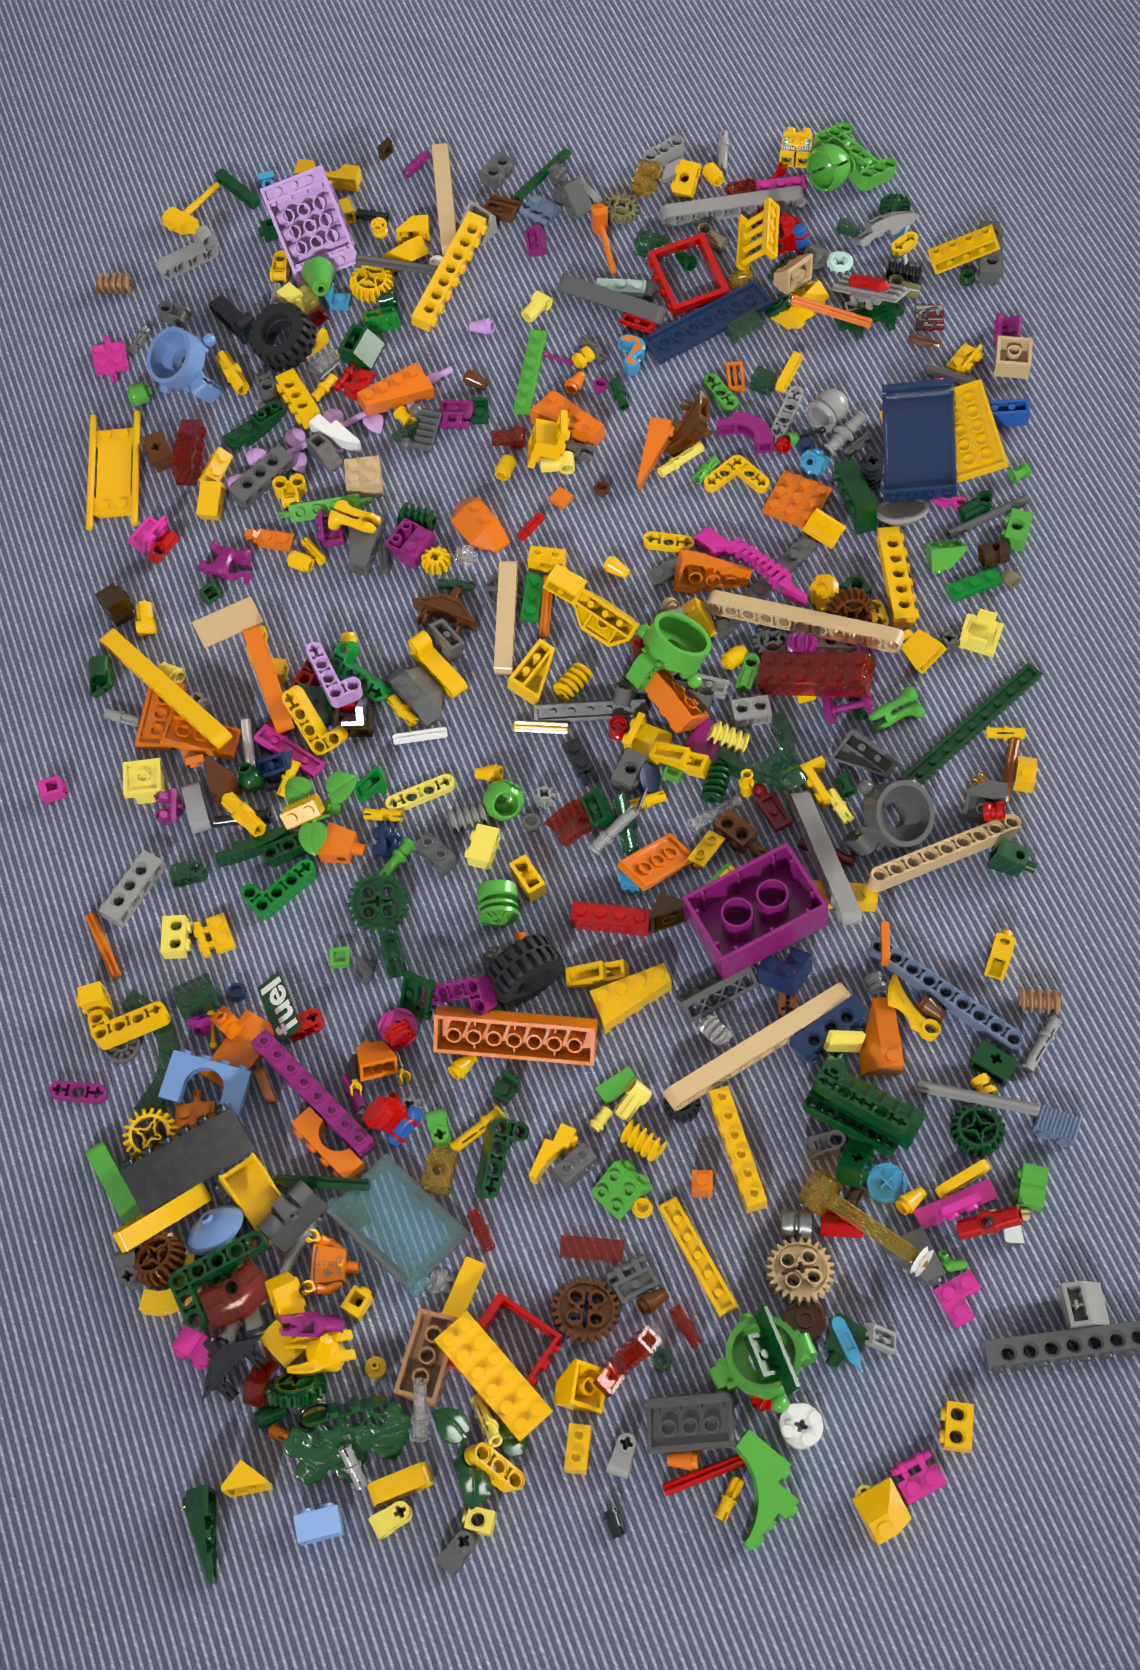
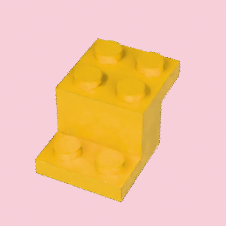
M560 410L557 422L536 418L527 444V468L534 469L536 462L540 461V457L559 460L561 453L564 454L565 441H568L570 437V430H568L570 418H568L567 410Z

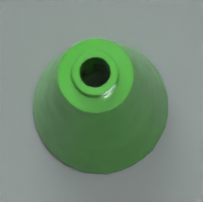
M315 256V258H309L302 266V278L314 294L324 296L328 293L334 279V267L325 257Z

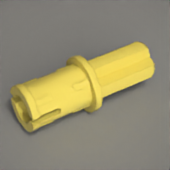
M835 788L829 789L827 792L831 797L830 803L833 806V811L837 812L844 825L853 821L854 816H852L847 808L846 801L842 800Z

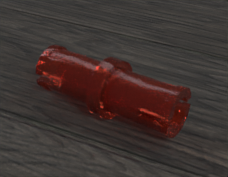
M475 1209L467 1214V1218H469L474 1229V1236L478 1238L483 1252L486 1253L493 1250L495 1244L488 1232L490 1229L484 1223L479 1209Z
M680 1304L672 1307L668 1312L677 1324L679 1333L684 1335L691 1348L699 1346L703 1340L693 1327V1321L688 1319Z

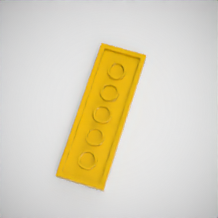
M468 1311L434 1339V1342L519 1442L553 1413V1410Z

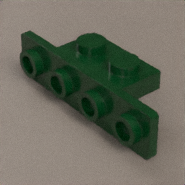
M762 1305L754 1313L761 1332L746 1335L743 1339L759 1379L764 1380L779 1376L787 1397L792 1396L800 1389L799 1378L791 1365L790 1356L787 1354L782 1343V1337L776 1328L772 1313L767 1305Z

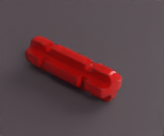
M537 512L533 516L534 518H531L523 529L517 533L518 539L525 541L528 535H531L539 526L538 524L545 520L543 514Z

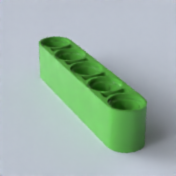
M101 1141L86 1150L85 1154L123 1224L125 1225L143 1214L119 1173V1167L105 1142Z

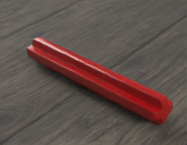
M735 1454L662 1484L665 1495L669 1496L744 1466L745 1463L738 1454Z

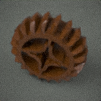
M848 586L847 590L841 588L840 593L835 592L834 597H829L830 602L826 603L827 608L824 609V613L868 622V619H872L871 613L874 612V605L871 597L864 590H859L856 586L853 589Z
M167 1231L159 1232L156 1236L150 1237L148 1241L145 1240V1244L139 1247V1252L135 1253L137 1258L135 1259L136 1264L133 1266L136 1267L134 1275L137 1276V1279L142 1284L153 1288L156 1286L161 1287L163 1283L168 1284L169 1276L185 1265L183 1263V1260L187 1257L185 1255L187 1251L184 1246L185 1244L176 1234Z

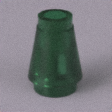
M840 218L835 231L839 232L838 234L852 237L859 235L861 230L860 227L846 218Z

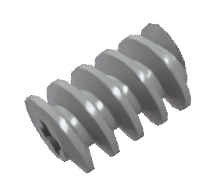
M481 802L478 803V808L471 804L470 810L467 806H464L463 812L457 807L456 814L449 809L447 815L451 834L454 827L460 832L462 825L465 830H468L469 824L473 828H475L476 822L483 825V820L488 824L485 808Z

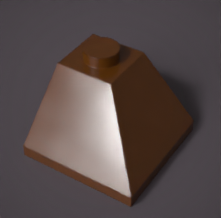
M208 756L204 757L209 788L213 796L212 800L221 806L222 797L225 793L233 792L239 796L242 790L236 775Z

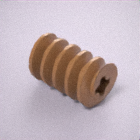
M100 272L99 277L96 279V290L98 294L102 292L104 294L108 292L110 294H120L121 292L123 294H132L133 282L129 273H126L125 278H123L122 273H119L118 277L116 273H113L112 277H110V274L107 272L106 277H104L103 272Z
M1019 987L1017 1009L1021 1006L1022 1011L1025 1012L1027 1007H1029L1031 1013H1033L1035 1008H1038L1039 1014H1042L1045 1008L1048 1015L1054 1009L1055 1015H1058L1061 1007V992L1058 995L1056 990H1052L1050 994L1048 989H1044L1043 993H1041L1040 988H1036L1033 993L1032 988L1028 987L1025 993L1024 987Z

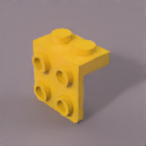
M638 712L636 718L633 717L631 720L629 732H626L623 736L624 751L626 748L647 755V762L658 765L660 762L650 760L649 754L655 741L670 743L672 733L646 724V714Z

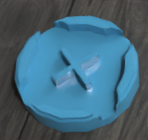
M888 1162L875 1165L870 1170L867 1182L865 1181V1187L870 1198L883 1205L894 1204L899 1196L906 1193L908 1185L904 1172L897 1165Z

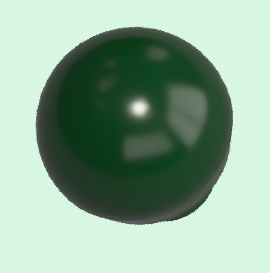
M251 763L241 764L237 770L240 787L249 793L259 791L264 784L263 773L258 768L252 767Z

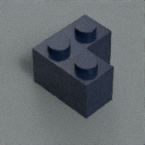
M794 947L785 961L773 956L764 958L757 968L758 982L794 997L813 969L812 954Z

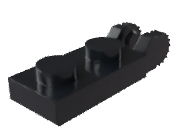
M579 737L562 744V749L584 787L589 786L588 779L585 776L589 772L592 779L598 782L599 776Z

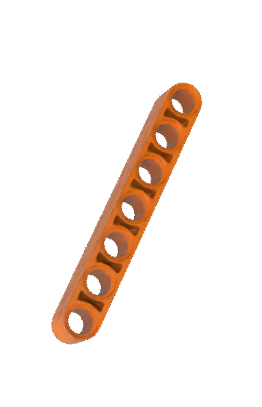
M260 625L243 629L242 632L277 734L294 729L291 715L282 701L283 692Z

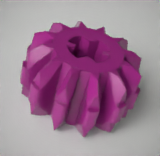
M801 632L791 633L787 639V651L803 656L814 655L818 648V637Z

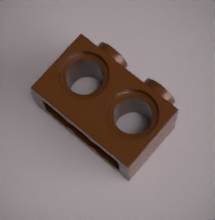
M730 808L714 822L713 832L724 837V841L728 843L729 847L741 854L758 839V830ZM724 825H729V826H731V827H730V828H724L723 826H724ZM742 836V837H745L746 839H744V840H739L738 837Z

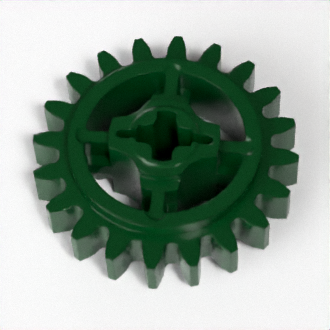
M285 1372L281 1376H276V1380H271V1384H268L266 1389L267 1400H269L270 1404L273 1403L274 1407L280 1405L281 1409L284 1407L289 1409L300 1408L306 1405L309 1406L312 1402H317V1398H323V1394L327 1393V1382L324 1374L320 1375V1373L312 1376H300Z

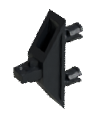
M264 1334L228 1343L222 1340L217 1342L212 1336L207 1337L202 1344L209 1351L207 1355L210 1360L208 1362L202 1400L216 1389L229 1403L234 1400V1397L240 1392L226 1380V1376L242 1358H247L258 1371L264 1367L261 1363L264 1365L268 1363L269 1360L255 1348V1344Z

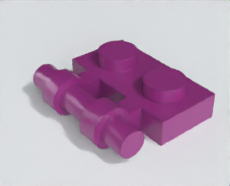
M441 400L438 411L442 413V421H440L438 428L448 430L449 428H456V430L469 428V421H464V419H471L475 406L473 400Z

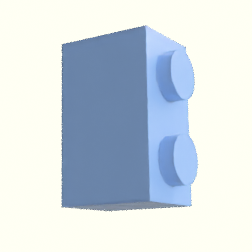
M326 1503L320 1506L321 1509L313 1511L312 1508L302 1509L298 1515H294L298 1544L303 1546L345 1535L341 1510L338 1505Z

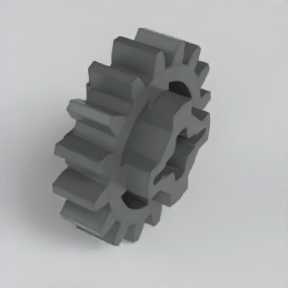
M764 626V629L759 627L758 633H754L752 642L754 652L758 651V657L764 655V660H767L769 657L771 662L774 661V658L780 661L782 655L787 657L786 644L788 635L791 633L774 627Z

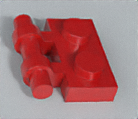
M351 363L349 367L344 369V374L336 380L333 389L339 392L342 388L344 389V396L358 401L357 392L369 387L376 376L375 373L361 367L357 372L354 371L356 365ZM348 378H352L350 383L346 382Z

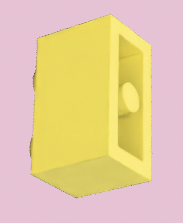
M477 823L476 829L471 832L470 847L467 846L465 850V858H467L469 866L486 870L491 869L501 839L499 828Z

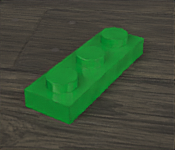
M994 566L947 584L945 590L952 602L955 603L1002 585L1003 579Z
M527 571L519 620L537 624L545 575Z

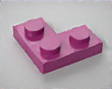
M970 1269L933 1290V1294L956 1329L975 1319V1315L964 1299L981 1290V1286Z

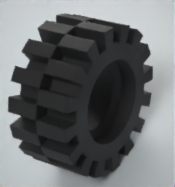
M663 1098L665 1114L669 1116L671 1121L674 1119L675 1123L678 1124L679 1121H682V1124H685L687 1120L691 1122L693 1117L696 1118L697 1113L700 1111V1098L691 1102L686 1110L674 1111L668 1101Z

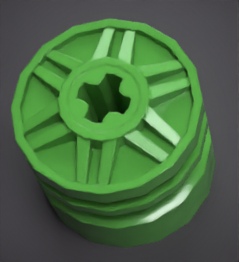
M501 879L490 880L481 883L477 887V900L479 903L478 920L480 923L492 927H501L518 921L519 907L518 903H516L518 901V888L514 882Z

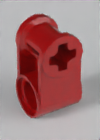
M310 1008L297 1014L301 1029L291 1035L290 1039L298 1041L323 1029L325 1020L321 1016L320 1011L316 1008Z

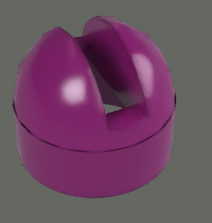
M602 378L595 379L593 383L594 391L598 394L605 392L607 381Z

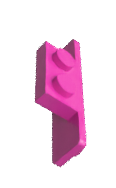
M987 1179L914 1210L913 1214L919 1226H923L925 1230L947 1220L949 1222L953 1221L965 1212L972 1213L978 1210L980 1206L996 1200L998 1195L990 1180Z

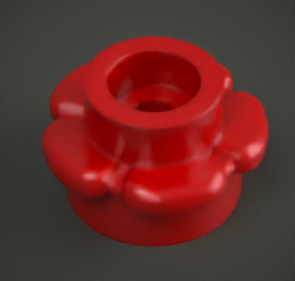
M781 437L776 441V451L785 454L790 450L791 442L787 437Z

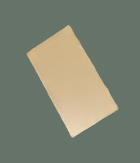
M250 596L195 620L192 624L204 648H207L241 633L243 629L261 624L264 621Z

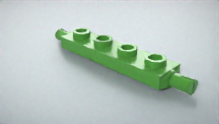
M359 493L290 504L288 511L278 512L279 519L290 518L292 523L315 519V516H318V509H321L323 514H329L332 510L335 511L334 506L338 500H345L350 506L362 510L363 505L373 504L372 497L361 498Z

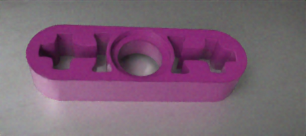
M55 1081L49 1087L50 1095L57 1101L99 1105L108 1099V1091L101 1084ZM60 1087H61L64 1091H68L69 1096H68V1094H67L66 1092H63V1091L59 1092V1095H58V1094L55 1092V1090H59ZM77 1088L84 1089V1093L80 1097H74V1091ZM100 1090L102 1093V1095H99L98 1098H96L93 1094H89V1091L91 1093L97 1094Z

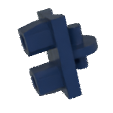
M385 820L379 821V826L372 828V836L375 840H380V843L372 846V852L376 856H386L390 859L393 856L392 851L394 847H397V843L402 841L403 835L397 832V828L387 825Z

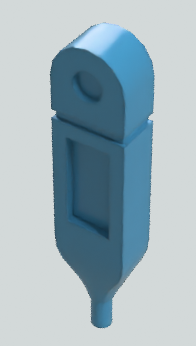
M839 1316L833 1318L831 1326L847 1360L858 1368L860 1374L864 1373L861 1368L860 1351L849 1328H847L845 1320Z

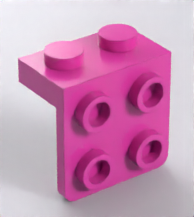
M149 515L128 538L127 543L145 555L147 551H150L152 545L166 532L168 525L167 517L163 515L157 521Z

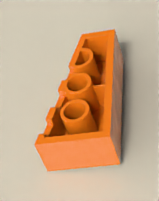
M554 389L530 410L532 424L535 423L536 418L557 422L560 410H567L568 418H570L568 430H570V437L574 438L576 442L587 443L596 447L605 438L604 424Z

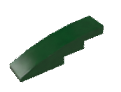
M285 826L267 829L261 836L254 837L252 835V839L233 842L234 849L215 852V859L219 867L252 859L262 855L264 846L289 836L292 832L287 830Z

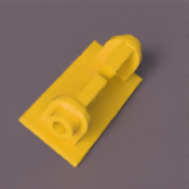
M709 830L687 859L694 862L693 867L697 870L704 868L725 838Z

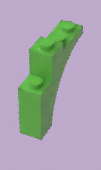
M748 1429L732 1449L744 1461L750 1473L755 1492L753 1521L746 1538L741 1544L749 1551L753 1548L756 1550L765 1539L762 1535L767 1529L771 1531L778 1522L776 1516L782 1520L787 1517L791 1519L798 1510L796 1505L799 1500L778 1483L779 1481L783 1483L789 1476L790 1471L788 1469L791 1464Z

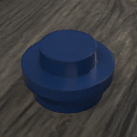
M801 438L797 443V448L802 454L808 449H814L815 447L814 441L810 438Z
M233 983L227 990V996L233 1002H240L247 996V989L241 983Z

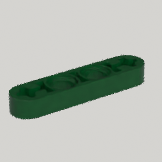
M221 168L214 173L217 181L250 209L255 210L260 206L257 196Z

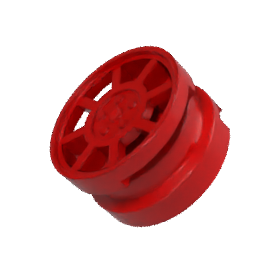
M401 1019L398 1024L394 1022L387 1028L389 1031L384 1032L385 1038L391 1042L393 1049L406 1046L416 1036V1031L410 1028L411 1024L407 1019Z

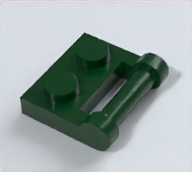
M409 970L404 972L399 1007L411 1011L414 1015L424 1020H430L433 1013L431 1005L433 990L436 989V981L425 979ZM424 988L426 989L424 1006L421 1008L422 989Z

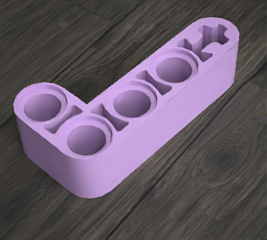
M311 642L307 645L306 652L309 662L331 706L340 708L359 700L363 696L361 682L358 678L350 677L339 681L320 643Z

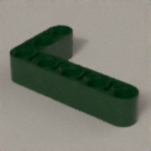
M251 1231L174 1271L169 1276L168 1283L183 1320L189 1328L201 1332L209 1324L207 1313L196 1288L264 1253L269 1247V1240L259 1231ZM261 1238L260 1245L254 1247L253 1243L255 1239ZM241 1247V1255L235 1257V1250ZM223 1257V1263L216 1267V1260ZM203 1267V1274L196 1277L197 1270ZM184 1277L183 1285L177 1287V1281ZM192 1296V1303L189 1306H185V1300ZM200 1315V1322L197 1325H193V1319Z

